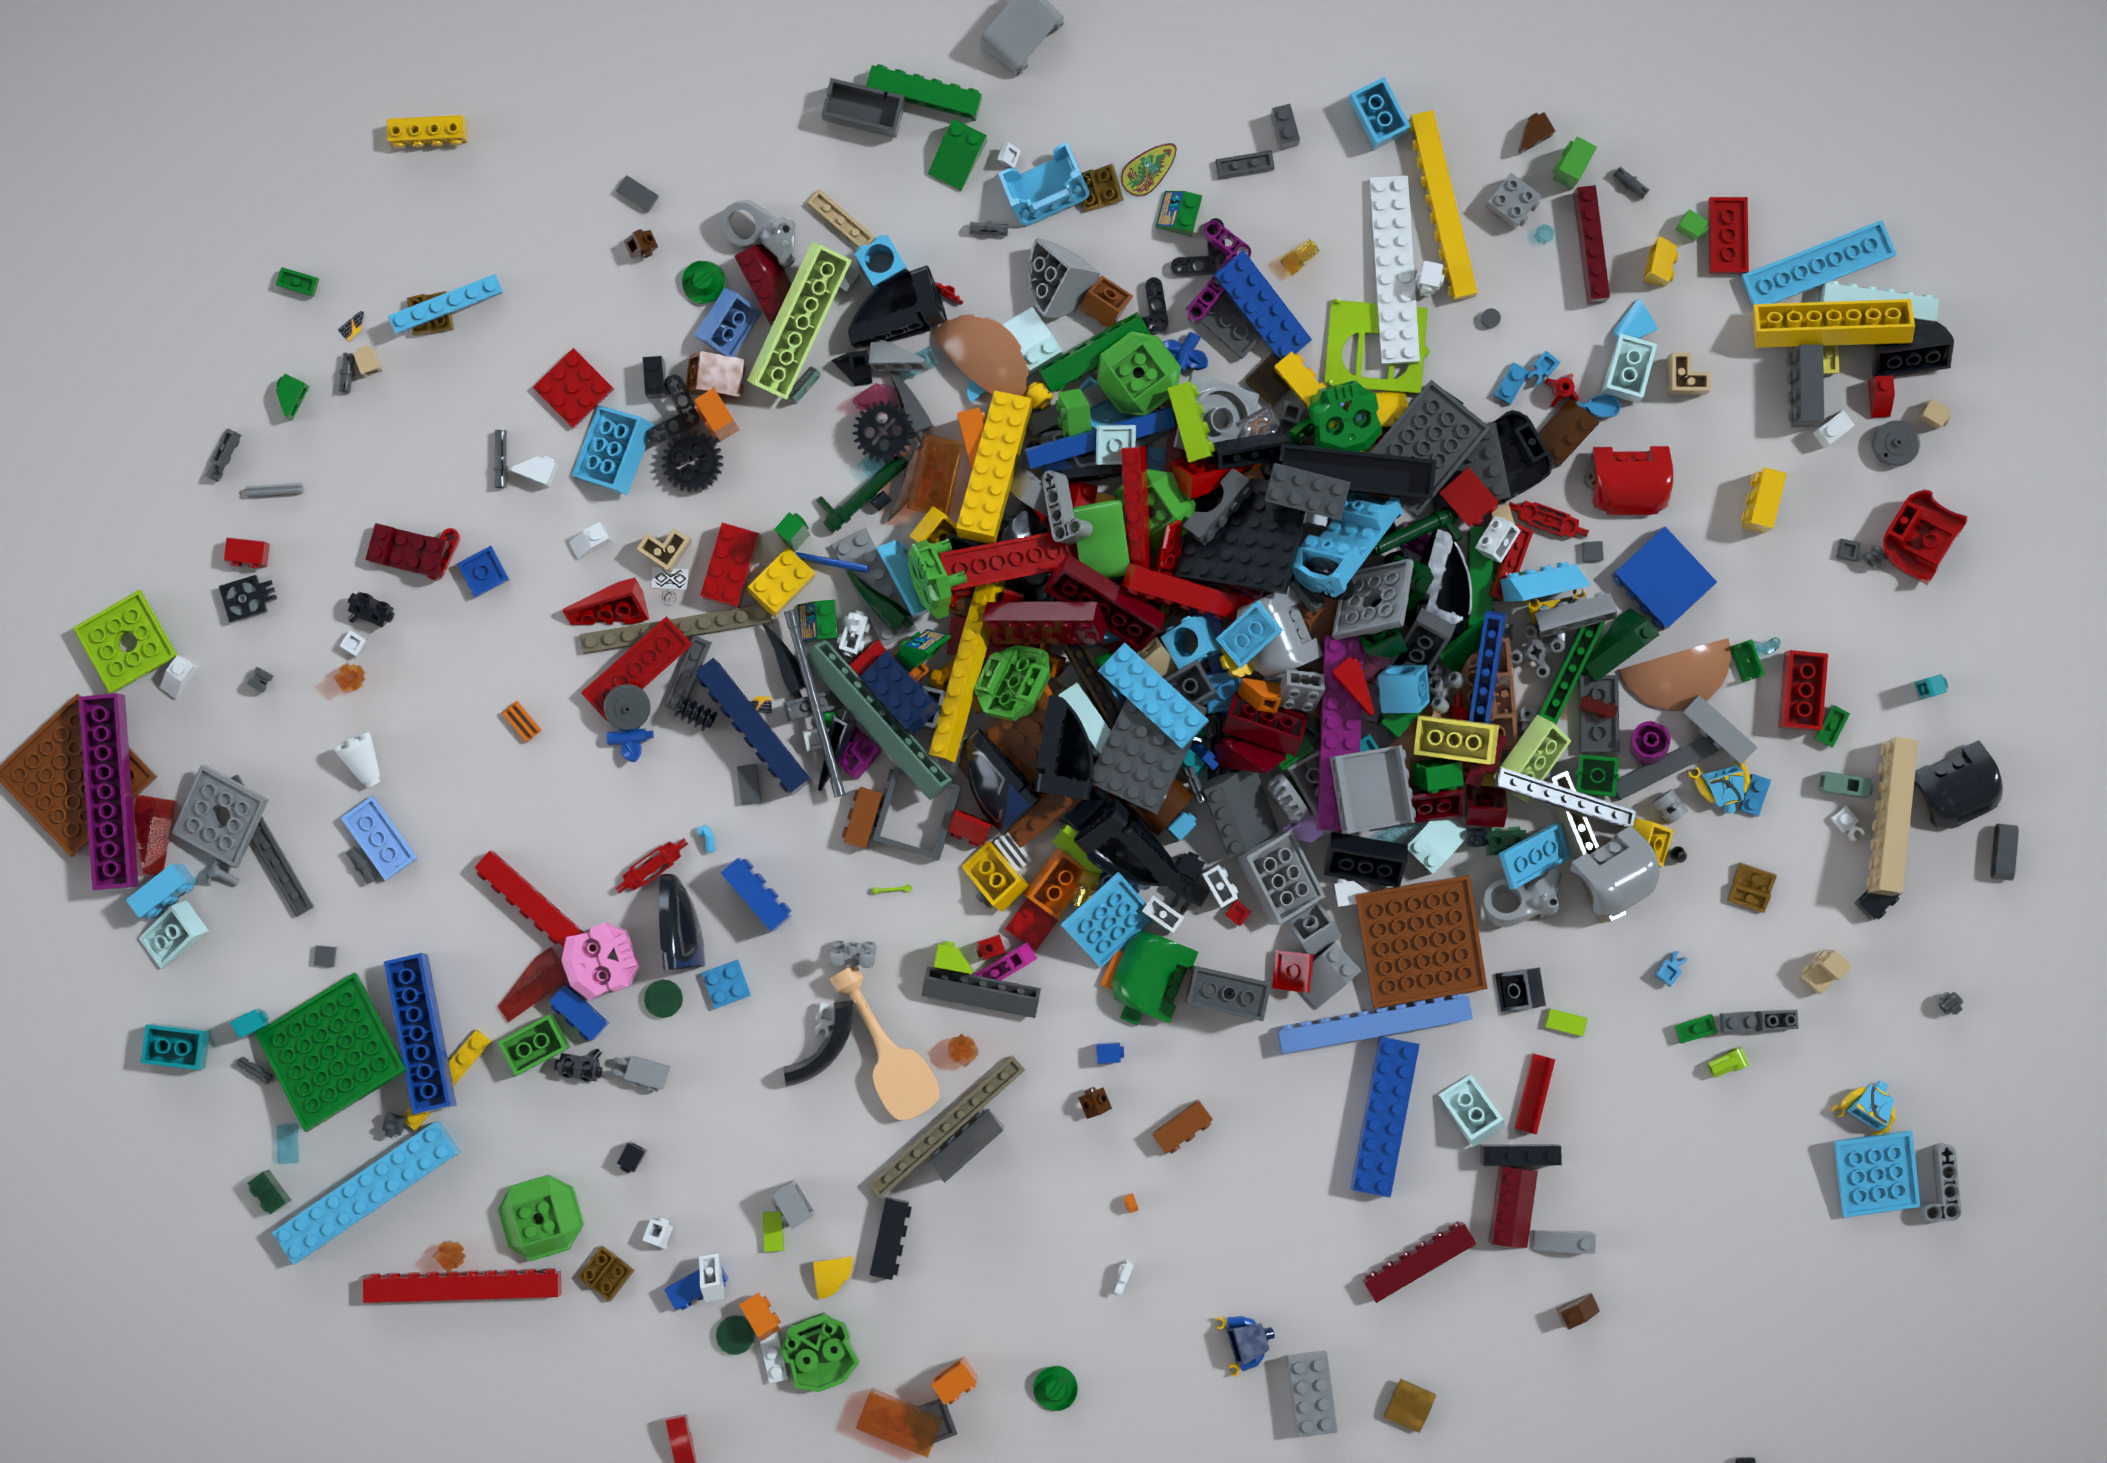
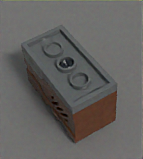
M1193 965L1185 1003L1264 1021L1272 983Z

